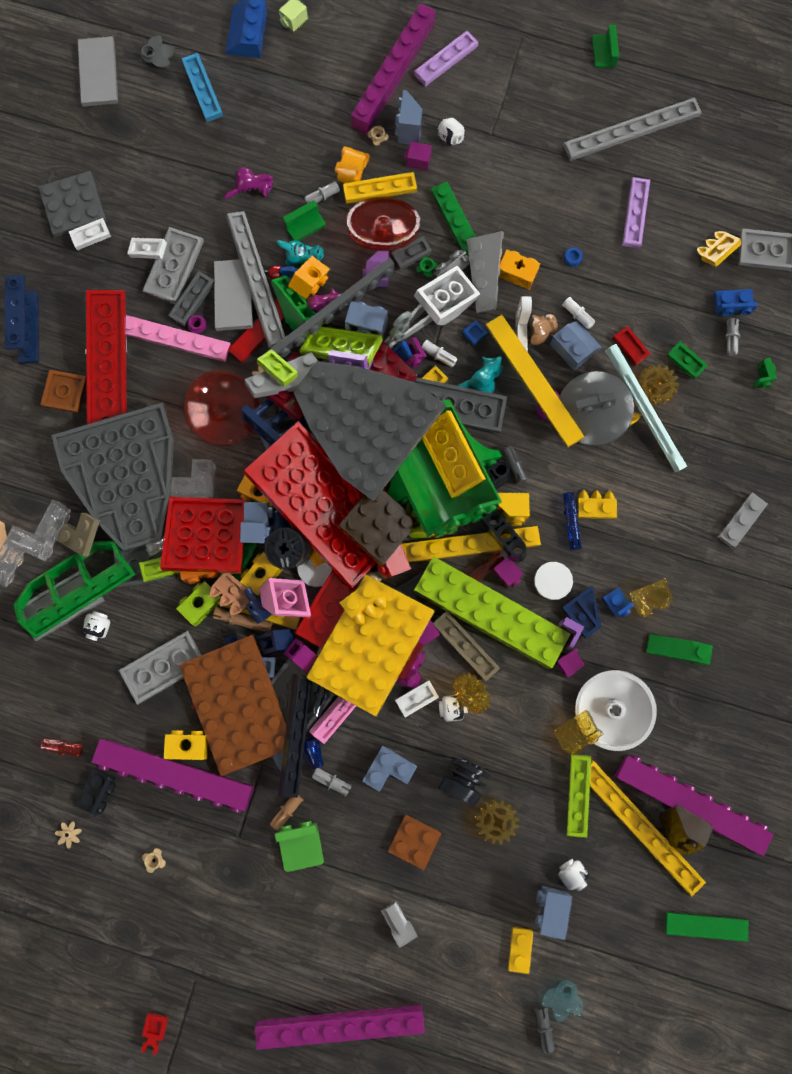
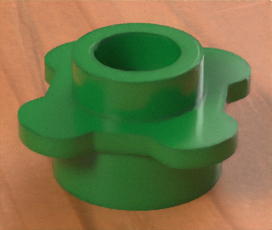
M424 257L420 265L416 267L418 273H423L427 278H431L438 264L432 259Z

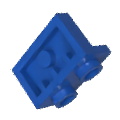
M752 289L715 291L714 293L716 314H723V316H730L736 313L749 315L758 307V302L753 300Z

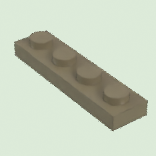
M448 611L433 623L441 635L485 682L500 669Z

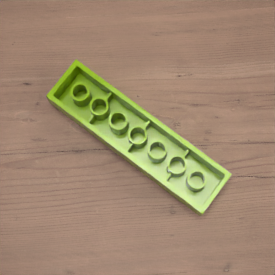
M434 556L413 593L448 611V613L547 669L553 668L570 636V633Z

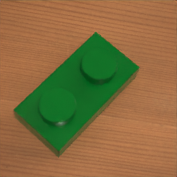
M681 341L666 356L693 380L708 366L707 363Z

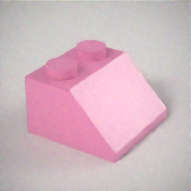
M269 578L259 589L262 607L271 614L277 616H311L304 581Z

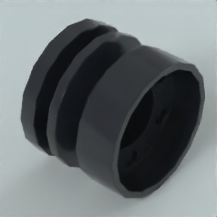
M294 527L274 530L265 542V554L268 561L280 569H290L306 564L314 551Z
M452 757L451 762L457 764L458 768L456 770L448 766L447 769L454 776L453 778L443 776L438 788L476 807L482 795L475 790L476 785L486 787V784L479 781V778L482 776L489 780L491 775L487 774L482 767L466 759Z

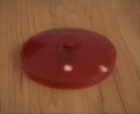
M374 197L363 200L356 204L347 216V231L350 237L362 247L376 251H392L403 248L416 239L420 230V217L416 209L409 203L392 197Z
M214 370L202 374L190 385L185 394L183 411L189 428L198 438L212 445L229 446L241 442L253 431L242 420L241 409L246 405L251 409H256L260 404L259 399L254 398L246 387L245 378L231 371Z

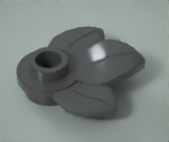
M158 35L149 39L148 44L142 47L140 55L144 62L152 63L159 68H165L170 66L169 59L174 55L175 47L162 44V37Z

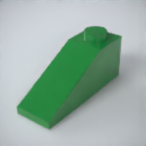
M285 275L272 279L271 284L285 320L294 331L316 313L314 310L309 309V304L301 295L288 286L290 280Z
M649 634L646 653L699 666L710 665L713 645Z

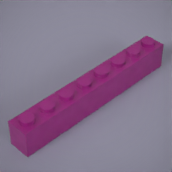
M422 3L419 4L352 112V128L366 135L371 130L434 27L436 10Z
M108 739L99 740L92 763L97 764V768L108 771L110 768L116 770L115 774L127 777L128 774L133 775L136 781L146 783L148 780L154 782L153 786L165 789V786L173 788L172 792L184 795V792L192 794L191 798L203 801V798L211 800L210 804L222 807V804L230 806L229 810L241 813V810H247L254 789L253 785L171 759H164V757Z
M631 754L630 757L623 756L613 777L670 808L676 804L682 806L713 825L712 830L764 857L774 835L767 831V826L759 822L755 825L749 821L750 817L740 812L737 815L731 812L732 808L722 802L720 805L713 802V797L702 793V795L696 793V788L684 783V785L677 783L678 779L666 773V776L659 773V768L648 764V766L642 764V759Z
M422 1005L258 1020L255 1026L256 1050L425 1034Z

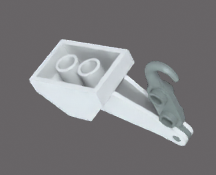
M458 266L452 268L416 291L414 297L420 304L412 313L406 311L394 321L393 326L395 327L389 332L390 336L384 342L393 349L401 341L433 320L437 325L449 323L476 301L480 293ZM426 310V312L429 315L423 318L409 330H407L410 327V325Z

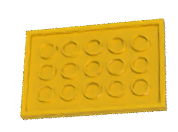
M365 574L357 589L372 579L386 599V608H380L373 604L375 607L374 617L362 612L364 615V625L355 623L347 612L344 611L306 678L377 717L433 616L434 610Z

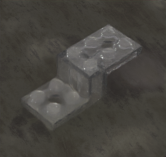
M52 499L35 534L13 525L0 550V585L7 587L15 577L14 572L22 564L24 553L46 561L53 552L52 547L55 541L59 539L63 523L66 524L70 519L71 510Z

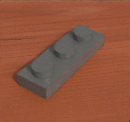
M198 271L169 313V318L186 327L189 319L194 315L214 286V280Z

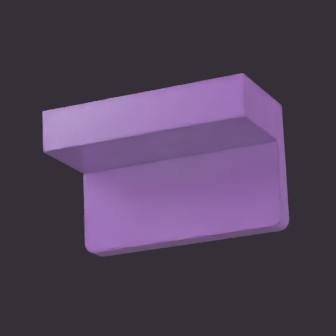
M333 350L328 354L329 363L358 366L365 369H370L373 363L372 360L370 366H368L366 355Z
M566 617L559 622L558 627L570 633V637L563 648L570 650L575 646L584 626Z

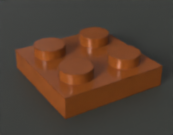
M49 370L40 405L45 408L79 414L87 385V377Z
M405 814L388 852L425 870L442 832Z

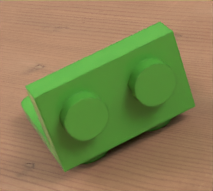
M311 821L299 823L300 827L292 828L291 825L279 828L280 831L275 833L276 842H279L283 866L286 872L323 864L324 857L317 823L312 824Z

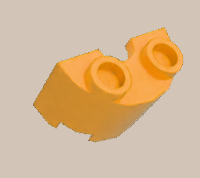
M344 146L341 153V162H337L335 167V173H338L337 181L343 183L360 181L363 169L366 167L370 156L367 153Z

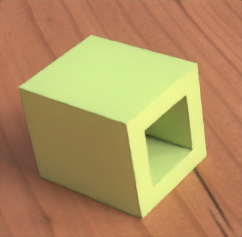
M289 0L279 9L280 22L292 32L308 19L307 8L299 0Z

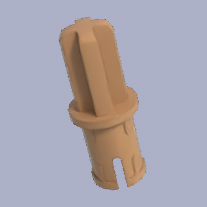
M299 795L298 798L290 797L284 806H280V811L270 822V825L279 831V828L285 824L289 817H293L292 813L303 801V798Z

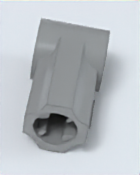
M397 902L391 903L381 910L399 948L418 937L410 921L406 920Z

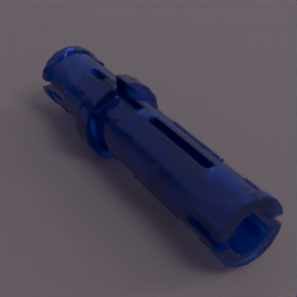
M575 492L563 493L565 507L563 513L566 515L570 550H580L582 545L577 515L579 510L576 508Z

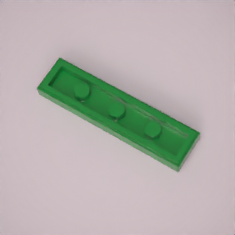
M666 912L665 934L748 942L749 920Z

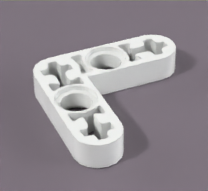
M521 296L516 311V336L528 352L527 323L531 314L532 299L531 296Z

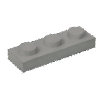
M752 492L717 538L734 549L768 503Z

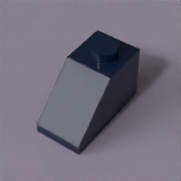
M291 629L271 631L254 637L261 656L284 652L294 641Z

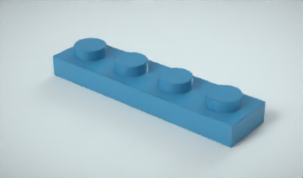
M195 53L181 58L206 122L223 117L199 54Z

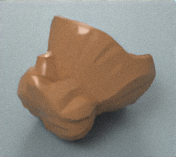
M548 314L542 317L532 315L530 324L532 333L530 338L531 344L539 345L549 335L557 333L558 324L554 315Z

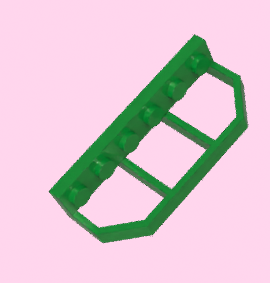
M93 541L89 556H81L78 553H74L27 583L15 602L14 609L17 621L35 639L136 575L133 568L123 558L119 546L114 541ZM97 551H114L119 561L90 579L83 560ZM77 564L85 583L59 598L54 578ZM47 583L54 603L25 620L23 609L35 590Z

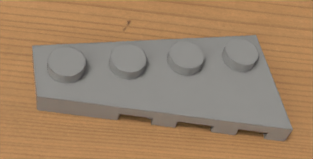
M503 231L467 239L472 283L480 293L475 301L476 313L496 310L500 257H502L501 246L504 237Z
M311 352L287 362L298 372V377L285 387L266 371L245 379V385L254 398L275 395L279 391H294L318 360Z

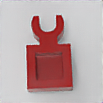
M154 1013L147 1014L142 1037H147L148 1039L142 1046V1053H145L147 1046L151 1045L154 1048L153 1055H156L159 1050L157 1040L163 1041L169 1017Z

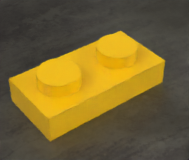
M512 927L508 971L529 974L533 930Z

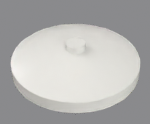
M610 670L593 676L583 685L577 696L575 713L581 731L591 742L607 750L623 751L638 746L650 735L655 725L657 708L651 690L640 678L625 671Z

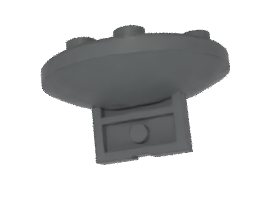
M588 372L577 376L565 386L559 398L585 436L578 443L588 446H602L620 438L629 428L634 414V401L629 388L619 378L606 372Z

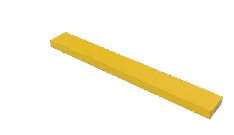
M503 315L487 323V329L567 448L582 440L585 436Z
M592 760L590 788L690 896H693L706 882Z

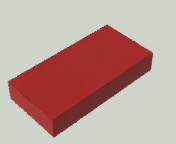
M628 326L612 337L634 366L650 356L649 351Z

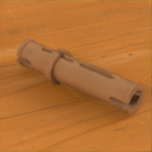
M219 607L215 608L213 619L228 622L229 625H240L264 633L271 632L273 622L265 620L257 624L251 616L240 613L230 615L229 610Z

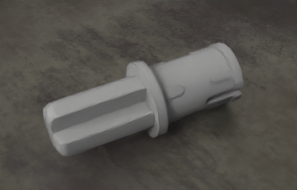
M333 181L322 188L318 187L317 191L305 196L304 201L306 204L313 200L316 203L321 200L326 201V198L340 192L339 187Z
M735 318L727 320V334L725 335L727 353L730 356L738 354V339H740L738 331L739 319Z
M316 768L312 775L314 780L327 786V789L331 788L345 797L352 786L336 778L337 775L333 776L319 768Z

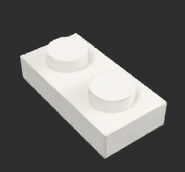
M103 218L69 231L77 250L111 237Z
M132 238L127 254L131 258L162 259L167 242L164 239Z
M427 681L395 701L404 717H407L436 700L439 696L430 681Z

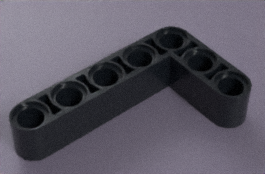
M498 461L486 469L496 490L510 479V468L504 461ZM499 471H505V472H506V473L503 474V475L497 474V472H499ZM498 510L489 514L484 513L482 515L483 518L479 521L504 552L514 562L524 561L527 556L526 544ZM492 520H497L499 523L496 525H491L489 522ZM504 534H509L511 536L509 539L501 538V536ZM519 548L523 551L520 554H515L513 550Z

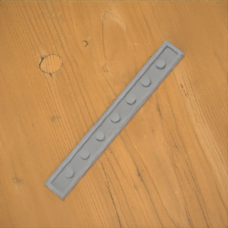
M692 98L564 142L563 146L569 160L572 161L699 117L702 112L696 99Z
M245 212L228 213L226 219L268 348H272L286 336Z

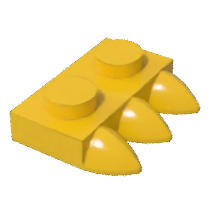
M718 231L715 232L717 240H706L708 247H698L697 251L702 261L717 267L741 245V239L727 232Z
M583 489L577 499L578 518L616 519L617 499H615L610 490L606 492L604 499H602L598 490H595L591 498H589L587 492Z
M371 579L342 600L340 604L355 623L364 625V615L362 612L374 617L375 607L373 604L385 609L386 599Z

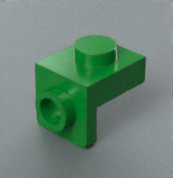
M766 358L757 365L761 378L752 384L753 388H768L777 379L775 364L772 363L771 358Z

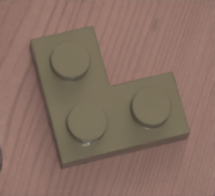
M81 513L77 528L71 524L63 523L58 542L81 556H89L100 520L88 513Z

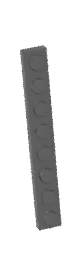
M390 258L385 260L271 349L281 358L286 357L294 346H300L304 343L306 337L310 334H316L324 323H330L337 313L346 311L351 301L360 300L367 290H373L378 286L379 281L383 278H389L394 272V262Z

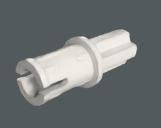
M571 297L564 301L562 306L573 315L574 319H578L587 329L594 325L595 320L584 311V307H580Z
M429 340L424 342L422 346L424 352L433 356L434 360L438 359L450 367L455 365L457 358L444 351L443 347L440 348Z

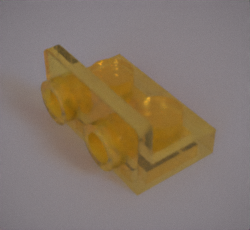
M584 710L553 730L563 751L570 754L581 752L583 747L597 742L599 737L604 735L602 730L597 728L591 714L587 710Z

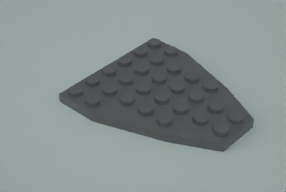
M320 361L314 364L294 390L295 397L311 431L341 477L372 501L377 498L446 408L442 401L415 382L358 366Z
M163 403L51 435L62 474L91 516L100 520L99 525L124 552L163 540L169 497H171L174 438Z

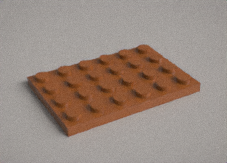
M254 635L179 664L221 776L283 752L287 721Z

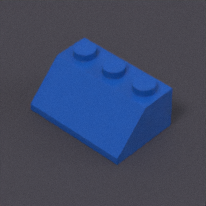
M241 0L233 5L226 55L261 58L268 12L266 0Z

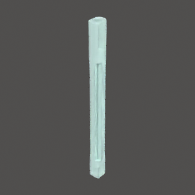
M617 344L605 350L622 381L629 388L635 404L676 473L687 467Z

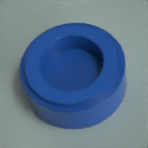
M573 247L566 250L563 259L567 266L576 267L581 263L583 255L578 248Z

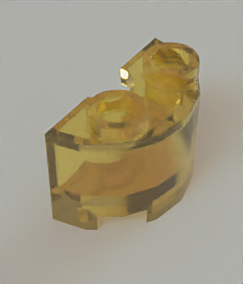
M665 579L629 593L638 615L640 614L641 617L652 614V609L658 607L659 610L670 607L669 602L674 601V597Z

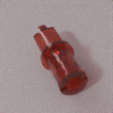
M495 551L486 561L481 562L482 564L470 574V577L478 582L481 581L487 574L493 573V569L505 558L500 556L501 553L499 551Z
M45 738L42 740L41 750L56 752L60 756L65 754L80 757L83 745L69 743L66 740L57 741Z

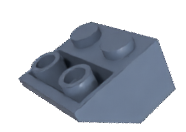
M403 90L402 98L399 97L395 135H398V143H420L423 109L407 90Z

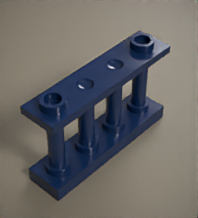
M24 275L5 276V349H18V362L20 364L39 363V293L37 291H25Z
M267 399L256 409H251L247 405L241 409L242 420L271 446L297 423L296 421L282 434H278L273 427L288 415L286 412L281 410L271 420L264 421L260 415L274 404L271 400ZM305 418L300 421L302 426L305 424L309 427Z

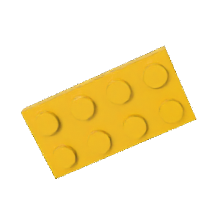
M444 412L436 419L422 440L451 498H456L484 481L485 477L452 412Z

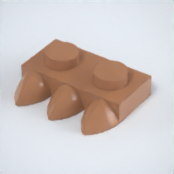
M222 573L212 584L210 597H217L222 594L220 606H227L232 603L230 615H236L243 611L249 602L244 593V590L247 588L230 573Z

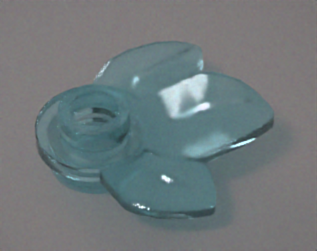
M563 980L557 987L548 989L542 999L544 1007H552L553 1014L559 1023L564 1021L571 1012L581 1016L584 1008L582 999L577 995V987L570 980ZM565 987L570 988L568 994L563 993Z

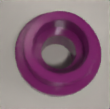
M194 315L189 319L188 328L192 333L199 334L206 329L207 324L202 316ZM196 323L201 324L199 327H194Z

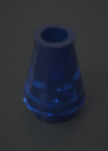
M316 737L306 740L304 754L313 769L323 766L320 741Z

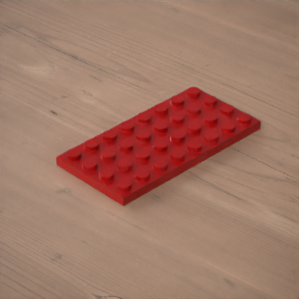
M299 421L243 471L246 477L349 588L354 587L377 563L337 527L354 505L350 502L346 485L342 483L341 475L332 461Z

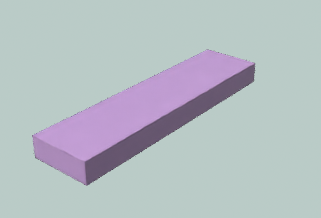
M468 31L464 32L414 71L415 77L426 87L477 48L478 41Z
M635 177L631 179L622 246L639 249L641 247L650 180Z

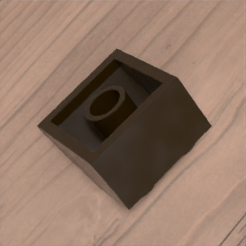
M678 804L660 814L659 817L668 842L672 847L676 848L675 850L678 853L688 856L706 847L713 825Z

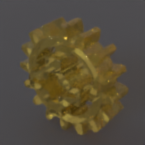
M652 364L649 369L645 368L643 374L641 373L638 377L640 379L638 383L646 397L649 398V402L654 400L655 405H658L660 401L662 404H665L667 400L670 401L673 395L678 392L675 389L679 386V383L675 382L678 376H672L674 370L667 371V365L663 369L661 364H658L656 368ZM654 374L653 378L647 379L648 376ZM669 390L666 394L662 395L663 391Z
M469 672L467 674L462 673L454 680L455 684L452 687L456 690L453 694L458 696L456 700L460 701L462 708L466 706L468 712L473 711L476 715L477 713H483L490 707L491 699L488 697L490 693L485 690L487 686L482 683L481 679L477 680L476 675L471 677Z
M493 799L492 805L485 802L486 808H479L482 814L476 815V818L480 820V822L476 823V827L482 828L478 833L480 835L485 833L484 840L487 841L491 838L492 844H495L496 840H498L499 844L503 845V839L510 842L509 836H516L513 830L519 829L515 822L520 819L519 817H514L517 811L515 809L510 810V803L504 806L503 800H500L499 804H497L496 800ZM501 808L504 809L506 812L500 814L497 813L494 809ZM488 813V814H489V820H488V822L484 825V819H485L486 814ZM494 816L499 819L502 818L500 821L502 830L497 825H493L495 823ZM509 820H511L510 827L507 831L506 824ZM495 830L499 831L501 835L496 836L489 832Z

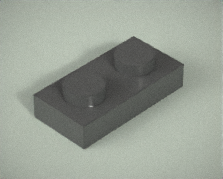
M423 236L391 252V256L400 270L432 254V250Z

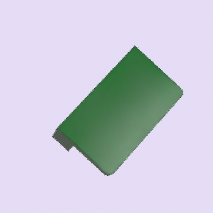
M609 25L606 34L592 36L595 68H613L617 65L619 49L616 25Z
M315 200L283 217L284 226L292 239L297 241L326 226L325 221L319 214L318 205Z

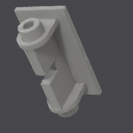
M456 250L450 255L451 259L446 263L442 262L436 267V271L433 274L439 277L456 266L462 271L469 265V257L467 255L463 256L466 254L465 251Z

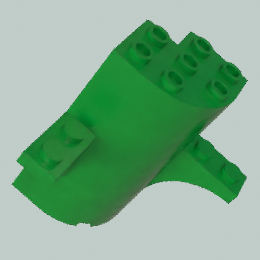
M450 400L442 401L446 408L441 414L446 411L452 412L485 480L458 497L451 498L421 439L391 478L388 495L399 505L410 502L427 538L431 536L438 538L446 533L448 535L458 530L457 527L464 526L471 521L475 523L481 520L484 513L494 512L497 510L496 506L502 503L485 469V466L489 468L497 463L496 460L502 457L499 450L484 447L468 433Z

